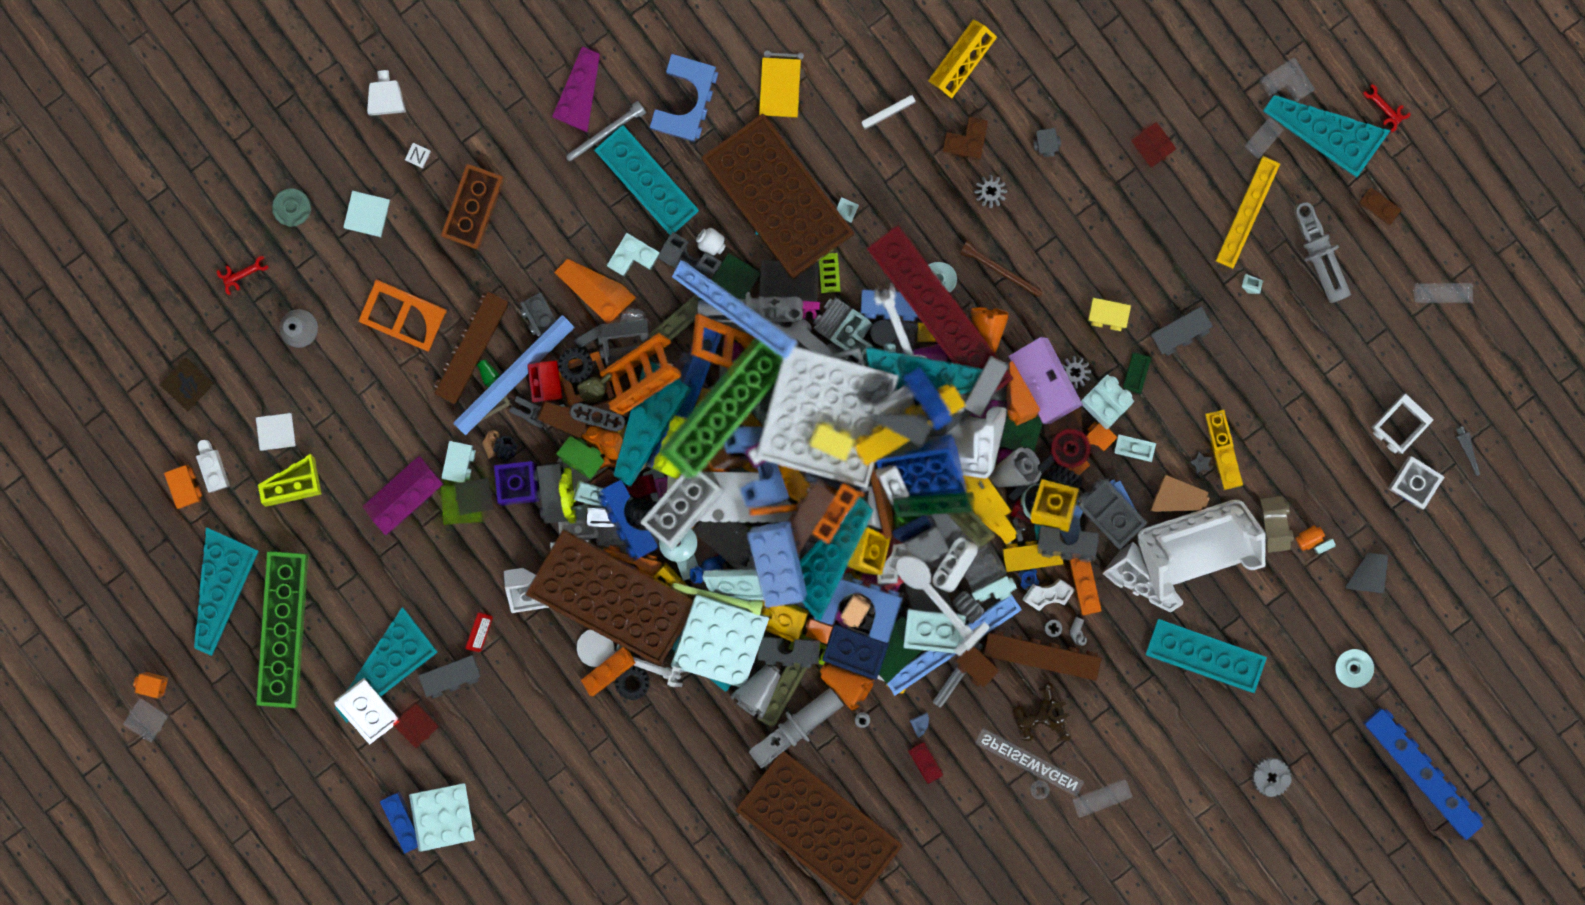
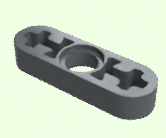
M575 403L569 410V414L574 420L609 430L619 431L625 424L624 418L620 414L585 404ZM579 406L584 412H588V408L591 409L588 413V421L585 420L586 416L584 415L576 417L574 409H578ZM596 411L602 414V420L598 423L592 420V414ZM606 414H609V419L618 417L620 425H616L614 428L612 423L606 422V426H604Z

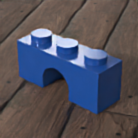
M920 367L903 377L907 389L912 393L916 402L919 401L926 417L935 430L952 421L949 408Z
M400 791L382 799L380 803L404 854L417 848L415 827L409 817L408 808Z

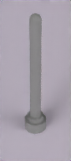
M636 101L633 103L629 112L567 154L566 159L572 161L633 117H642L646 114L640 102Z

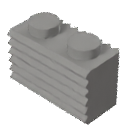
M836 297L834 300H828L824 306L826 309L825 313L822 316L819 314L813 322L815 325L813 329L828 340L832 338L852 310V308Z

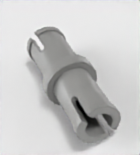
M865 712L858 713L855 717V723L860 728L867 727L870 723V717ZM859 718H865L866 721L860 722Z

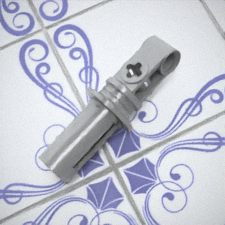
M1303 202L1297 204L1294 208V214L1302 236L1306 241L1303 246L1309 252V255L1304 258L1305 262L1310 260L1313 262L1329 303L1350 296V290L1334 254V250L1339 248V246L1331 245L1329 235H1324L1322 225L1316 216L1313 206ZM1302 206L1308 208V214L1305 217L1299 213ZM1323 255L1326 258L1338 289H1334L1321 258Z
M746 292V299H738L769 322H797L803 316V301L799 297H759L754 299L751 298L750 292ZM698 300V314L720 323L734 322L705 300Z
M828 688L795 715L791 716L787 712L788 720L783 724L780 723L778 725L779 729L755 745L749 751L750 755L760 768L767 766L791 745L796 746L800 739L803 738L809 742L810 740L807 737L809 732L843 707V703L832 689ZM775 740L779 741V746L775 745Z

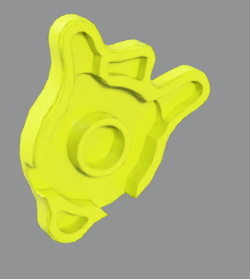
M565 467L564 474H562V479L559 482V493L564 516L570 524H574L577 522L576 510H571L574 502H576L573 499L575 492L572 482V471L570 467Z

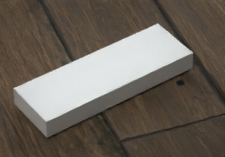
M910 95L863 120L861 124L864 130L911 106L916 101L913 95Z

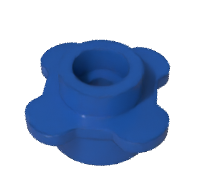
M1035 568L1019 572L1018 576L1021 578V587L1023 589H1027L1033 584L1039 585Z

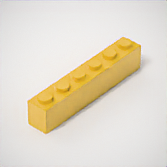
M946 384L937 389L938 394L949 408L951 415L966 406L955 386H948ZM913 404L904 410L905 413L902 414L914 415L916 417L920 414L926 417L921 404L917 406ZM878 425L871 430V434L867 436L863 434L856 438L853 448L862 464L868 466L909 440L882 425Z

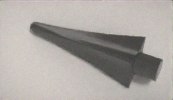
M1459 426L1456 428L1458 435L1455 438L1465 452L1476 476H1479L1480 472L1476 463L1470 432H1465L1464 427Z

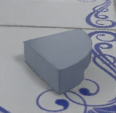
M927 712L910 720L918 738L928 728L929 716Z

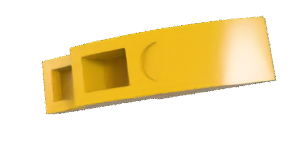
M1220 410L1205 414L1223 489L1227 490L1243 486L1225 411Z

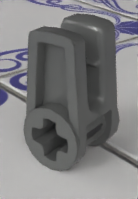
M516 396L515 401L519 405L529 408L531 413L527 414L515 407H511L509 412L542 428V421L536 419L541 406Z

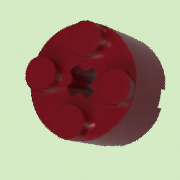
M1067 429L1061 431L1052 440L1051 455L1060 466L1065 468L1078 467L1089 457L1090 442L1086 435L1078 430ZM1068 443L1069 445H1075L1073 454L1066 452Z

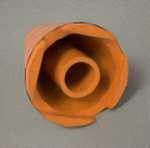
M987 307L972 308L971 322L996 354L1009 318L1008 312L995 308L987 310Z
M825 663L820 670L821 679L852 711L859 707L857 705L858 702L865 700L873 687L872 682L875 681V679L831 663Z

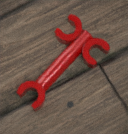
M1372 84L1370 88L1373 90V94L1369 95L1366 91L1362 94L1365 98L1372 99L1390 117L1384 120L1382 125L1384 126L1391 122L1393 128L1390 133L1397 129V125L1402 120L1410 117L1411 113L1409 112L1402 116L1400 111L1403 109V105L1399 106L1395 112L1377 94L1378 89Z
M258 257L254 264L232 274V269L229 266H226L228 272L224 276L218 270L217 275L226 286L225 292L231 295V286H235L237 291H240V286L235 281L257 270H268L269 265L260 266V261L264 260L265 257Z

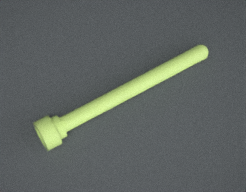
M678 583L672 584L674 589L682 593L694 596L698 594L730 605L746 608L753 612V614L760 616L763 605L762 600H752L750 602Z

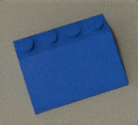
M952 434L925 438L922 446L912 441H907L876 460L878 469L896 466L909 496L966 492L959 453Z

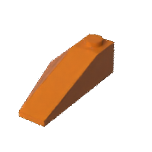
M569 259L554 272L607 324L613 323L636 299L622 284Z

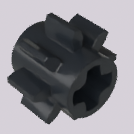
M503 436L501 439H496L493 451L496 452L497 457L507 460L510 456L515 457L518 444H514L513 438Z

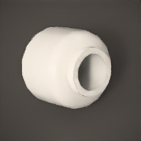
M713 228L703 229L696 239L698 248L711 256L717 253L721 254L726 246L724 244V236Z

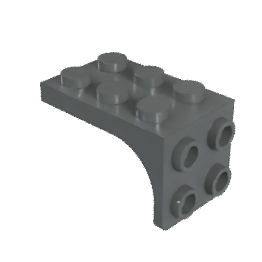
M1099 478L1092 485L1093 490L1091 492H1084L1077 499L1079 501L1077 506L1120 550L1147 522L1119 494L1107 478L1103 480Z

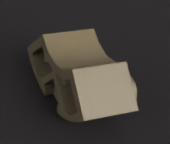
M1283 496L1260 499L1261 517L1264 524L1268 553L1291 550V542L1294 541L1293 531L1289 530L1287 515L1290 514L1289 504L1284 502Z

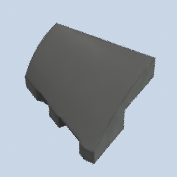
M1366 553L1361 564L1355 570L1354 575L1346 584L1345 589L1384 593L1388 555Z

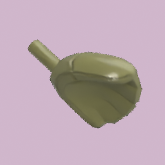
M608 373L603 379L589 377L581 381L577 386L581 398L591 404L601 403L607 389L606 382L612 377V374Z

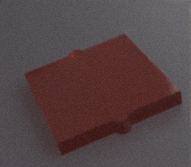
M1157 122L1148 129H1143L1142 133L1131 141L1151 168L1161 160H1165L1166 156L1176 150L1174 144Z
M417 703L406 712H402L403 715L393 723V726L415 748L425 739H429V736L439 727Z

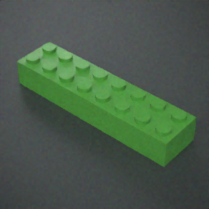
M753 339L659 452L685 478L696 477L776 382L783 357L759 339Z
M267 552L257 690L258 706L298 707L309 554Z

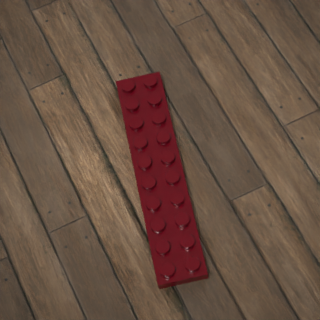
M896 225L867 247L869 253L954 364L984 369L991 356L1001 361L899 225ZM1007 369L994 393L1014 379Z

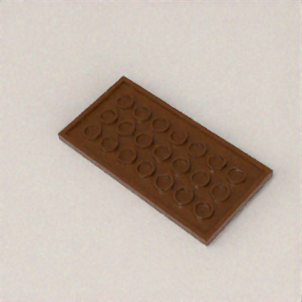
M764 114L758 116L701 157V160L792 279L855 235L854 231Z
M564 529L561 531L525 593L528 597L659 666L663 663L684 628L694 598Z
M785 751L777 756L735 810L854 905L858 904L903 847V844Z

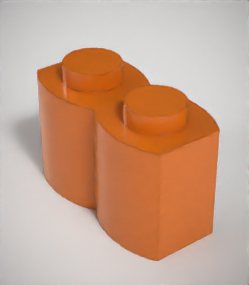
M588 425L586 433L582 435L587 443V447L591 448L593 446L606 457L618 460L623 442L621 436L614 431H604L601 427Z

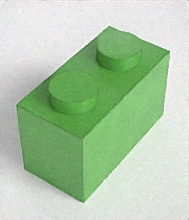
M571 436L556 453L562 462L590 480L605 462L601 458V452L593 446L589 448L585 441L580 438L576 440Z

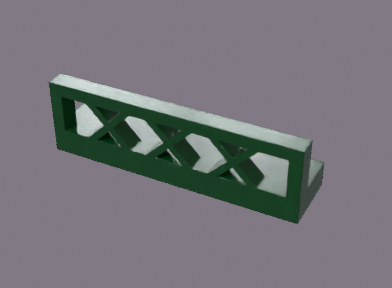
M973 492L895 497L893 498V505L897 517L973 512L975 496Z

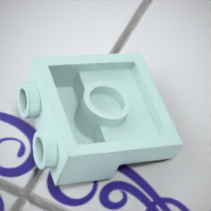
M1108 374L1081 400L1083 407L1106 430L1134 402L1132 394L1128 390H1123L1118 385V380Z
M1003 576L972 591L971 594L975 600L979 599L980 602L990 598V593H993L996 599L1000 598V600L1010 597V592L1017 589L1011 577Z

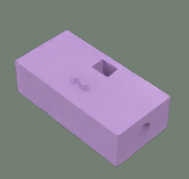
M1040 337L1009 356L1040 408L1038 414L1043 424H1051L1083 406L1048 338Z

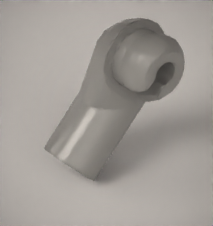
M1075 617L1069 633L1075 644L1083 646L1087 642L1086 636L1081 631L1084 620Z

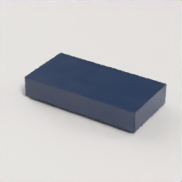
M924 515L892 532L896 539L903 542L934 527L935 524L933 519Z

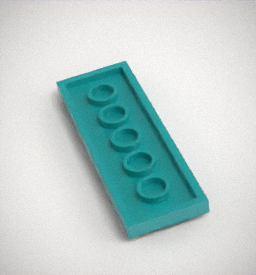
M624 125L618 128L594 150L669 235L672 232L676 233L699 212L698 208Z
M1157 619L1145 653L1149 657L1255 693L1267 657L1160 619Z

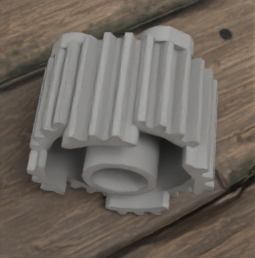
M932 527L904 542L908 555L919 558L924 564L925 561L929 560L931 562L939 558V555L949 551L937 527Z
M1266 757V759L1261 758V761L1258 760V763H1255L1256 766L1251 771L1253 773L1251 774V777H1253L1251 780L1258 792L1269 797H1276L1277 794L1280 796V793H1284V790L1287 791L1286 788L1291 784L1292 778L1290 776L1291 773H1289L1290 769H1288L1284 762L1277 758ZM1270 772L1271 774L1275 773L1273 781H1267L1269 778L1268 773Z

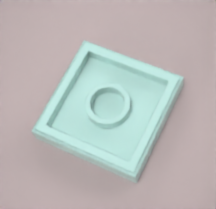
M352 191L343 228L382 237L390 200Z

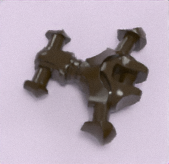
M1050 682L1039 688L1040 691H1043L1044 700H1042L1037 714H1029L1028 717H1025L1024 707L1017 706L1012 710V713L1016 712L1018 718L1017 727L1020 728V731L1022 730L1024 735L1022 741H1031L1034 736L1031 735L1029 727L1034 728L1040 723L1042 725L1045 724L1052 731H1056L1059 736L1057 742H1069L1071 739V734L1065 733L1062 728L1064 720L1070 716L1069 713L1065 714L1062 708L1066 703L1058 702L1054 698L1052 699L1051 690L1054 688V685Z

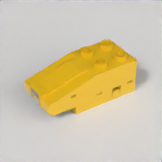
M963 475L966 492H973L975 496L973 509L975 515L989 529L1001 537L1006 545L1011 544V541L1016 538L1017 532L1005 517V515L1011 512L1009 507L988 477L979 478Z

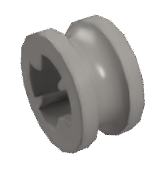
M1057 620L1049 621L1045 626L1046 634L1050 637L1059 636L1062 632L1061 623ZM1051 623H1056V627L1059 628L1058 633L1055 631L1056 634H1051L1048 626H1052Z

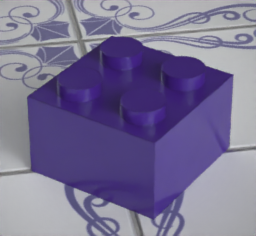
M528 461L494 465L498 504L504 506L540 501L537 494V489L539 488L538 481L535 479V470L537 469L535 462Z

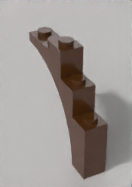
M641 366L639 372L636 375L638 383L643 366ZM630 383L622 390L623 393L631 388ZM616 395L602 403L591 406L616 413L609 407V402L615 399ZM543 401L536 416L537 420L578 438L585 434L588 429L586 423L571 418L569 414L570 407L557 406ZM579 407L574 409V413H576V417H579V415L586 416L585 420L588 421V413L591 409L588 408V412H584ZM631 410L622 416L629 418ZM598 411L594 412L592 420L595 423L600 422L602 414ZM606 414V421L603 425L606 426V422H609L614 426L617 417L609 419V414Z

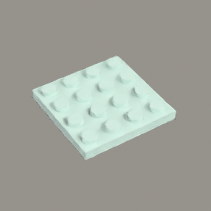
M696 594L671 666L741 687L747 682L769 621V616L764 614L759 616L747 609Z

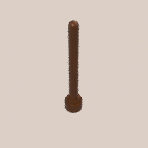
M966 241L959 254L962 256L975 258L1037 297L1042 295L1040 289L976 251V248L969 241Z

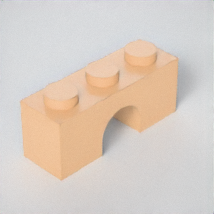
M854 593L843 610L841 616L844 619L843 622L850 627L854 625L858 627L870 608L871 600L863 594Z

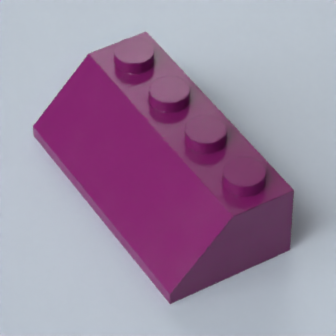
M419 455L362 507L377 527L385 535H389L445 483Z

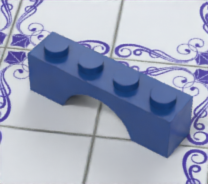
M622 480L602 489L598 493V500L602 507H606L608 519L618 529L616 533L621 541L624 540L627 546L626 552L630 558L633 557L634 560H637L658 548L649 530H637L626 521L624 507L630 495Z

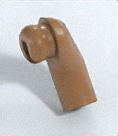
M490 430L482 443L488 459L497 456L496 452L493 451L495 441L499 438V433L496 430Z

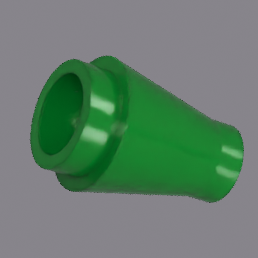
M486 359L477 364L484 386L489 388L501 375Z

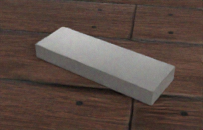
M991 356L965 402L966 406L963 408L981 416L1008 365Z

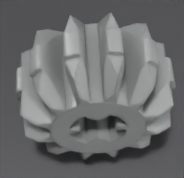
M989 175V182H987L985 177H982L984 185L977 182L976 186L981 188V190L977 189L974 193L981 194L976 200L980 201L983 198L982 206H985L987 201L989 202V208L993 207V201L997 206H1000L998 198L1002 201L1006 199L1000 195L1007 193L1006 189L1001 190L1005 186V182H1002L1000 185L997 184L1000 177H997L995 182H993L992 175ZM986 188H995L996 191L994 192V194L996 195H987L986 192L988 191V189Z
M1072 356V363L1066 358L1065 363L1068 366L1063 364L1062 366L1071 383L1073 382L1074 389H1077V382L1083 387L1085 383L1082 379L1090 380L1088 376H1085V373L1089 374L1091 370L1084 369L1089 365L1088 362L1081 365L1083 362L1082 357L1076 363V357ZM1072 367L1074 369H1079L1080 373H1077L1079 374L1078 377L1070 375V372H1072L1070 371V369Z
M966 591L958 594L952 601L953 606L962 615H966V619L971 623L978 620L984 613V609Z

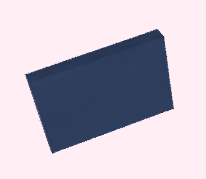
M835 624L822 661L877 680L890 643Z

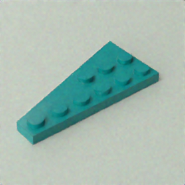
M867 347L869 368L898 376L894 392L902 387H906L903 377L920 367L936 391L947 384L948 386H955L959 394L971 393L983 371L981 368Z
M649 359L653 373L661 368ZM643 368L639 382L646 378ZM676 379L631 409L614 476L629 486L633 484L692 388Z

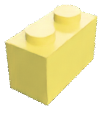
M1092 298L1087 321L1092 322L1091 326L1102 328L1104 324L1109 325L1111 330L1121 331L1122 328H1127L1131 305Z
M825 422L822 425L816 423L807 445L846 461L855 441L850 438L851 434L840 430V433L833 430L834 426Z

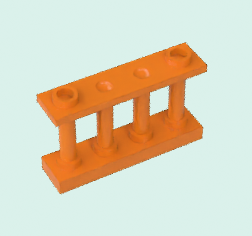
M658 333L600 372L602 377H605L608 373L612 374L609 381L613 384L616 398L609 402L611 410L624 415L681 377L680 370L670 365L665 356L663 348L671 343L670 339ZM657 353L661 368L653 373L648 358ZM642 363L646 378L638 383L634 367ZM627 373L631 388L623 393L619 378Z

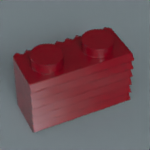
M921 741L909 748L908 752L926 783L930 784L943 776V771L939 768L937 761H935L931 751L927 748L928 746L925 745V741Z

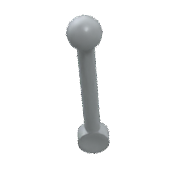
M765 51L764 57H788L802 60L804 54L801 52L798 54H785Z

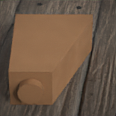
M1164 475L1150 510L1153 512L1201 510L1202 507L1206 508L1210 497L1207 496V491Z

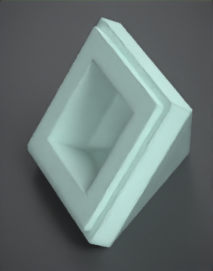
M1245 274L1242 288L1247 293L1260 294L1263 281Z

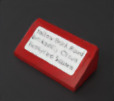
M482 612L477 613L465 647L466 649L476 652L482 651L493 619L491 615Z

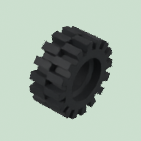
M568 349L559 358L558 370L567 381L579 383L590 376L593 370L592 358L582 349ZM572 358H579L583 363V368L578 373H573L568 368V363Z
M1058 465L1050 468L1045 479L1078 489L1083 482L1082 478L1075 474L1073 470L1070 471L1069 468H1063V466Z
M645 498L628 501L625 505L626 521L630 525L636 524L637 527L639 525L645 527L641 524V521L654 508L657 502H652L651 499L647 501Z
M631 666L615 679L616 691L626 700L640 699L647 693L650 686L647 672L640 667ZM630 675L638 677L640 685L636 690H629L625 686V679Z

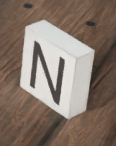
M413 143L405 160L424 168L431 151Z

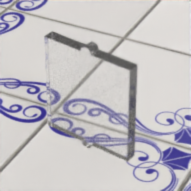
M140 698L134 708L129 711L130 714L123 725L152 743L157 733L162 731L161 727L168 718V715Z

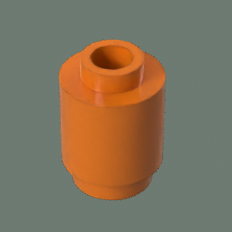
M1314 525L1299 533V536L1295 539L1302 551L1306 549L1308 551L1323 543L1325 534L1321 527L1317 528Z

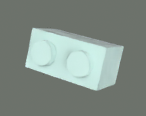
M449 441L441 479L466 483V480H470L472 469H469L470 461H474L476 450H473L474 446Z

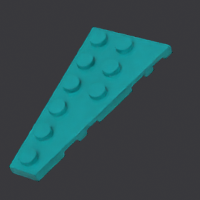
M1276 95L1272 97L1263 110L1265 114L1355 178L1359 176L1391 131Z
M858 496L829 544L820 539L800 561L807 591L804 601L801 602L817 620L821 621L874 511L860 496Z
M206 527L194 648L213 656L259 550Z
M404 607L401 608L346 691L365 678L381 697L438 653ZM336 706L335 709L342 716L345 722L348 723L349 720Z

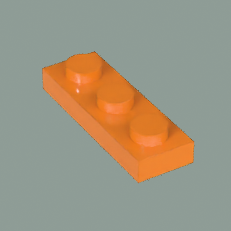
M622 647L581 681L589 696H595L636 662L629 650Z

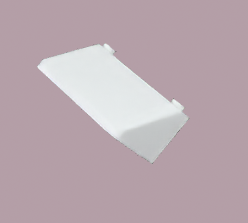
M990 408L986 419L968 416L945 434H952L963 475L987 478L993 472L1007 408ZM930 429L926 438L937 437V435Z
M1230 500L1144 528L1138 533V542L1155 594L1160 601L1174 595L1173 585L1239 563H1242L1249 570L1265 567V532L1246 505L1240 500Z

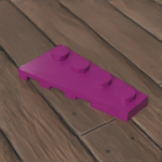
M585 47L581 48L552 118L587 133L599 66V53Z

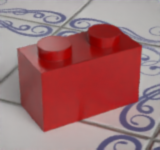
M557 361L528 364L532 403L562 399Z

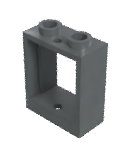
M647 319L601 325V333H598L599 344H603V347H600L601 358H605L606 366L612 365L640 346L609 349L608 339L641 335L642 344L649 340Z

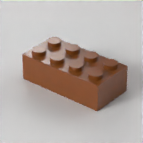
M467 164L441 237L479 250L505 178Z

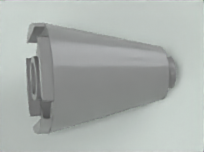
M302 309L292 310L285 314L280 322L281 337L290 346L305 347L311 344L317 336V321L308 311Z
M1020 447L997 464L988 479L996 488L1034 484L1041 476V470H1038L1039 459L1031 449Z
M765 665L731 695V699L734 700L736 698L738 706L753 716L757 713L759 715L758 718L762 719L781 677L779 674L780 670L774 665Z

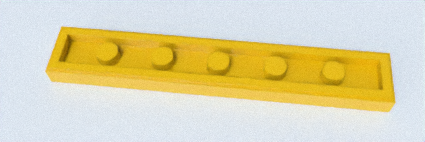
M1262 156L1215 260L1216 262L1231 269L1234 268L1280 163Z

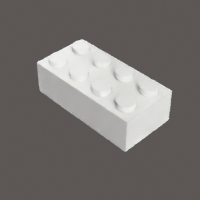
M699 472L694 478H685L681 475L641 521V524L673 550L723 491L702 472Z

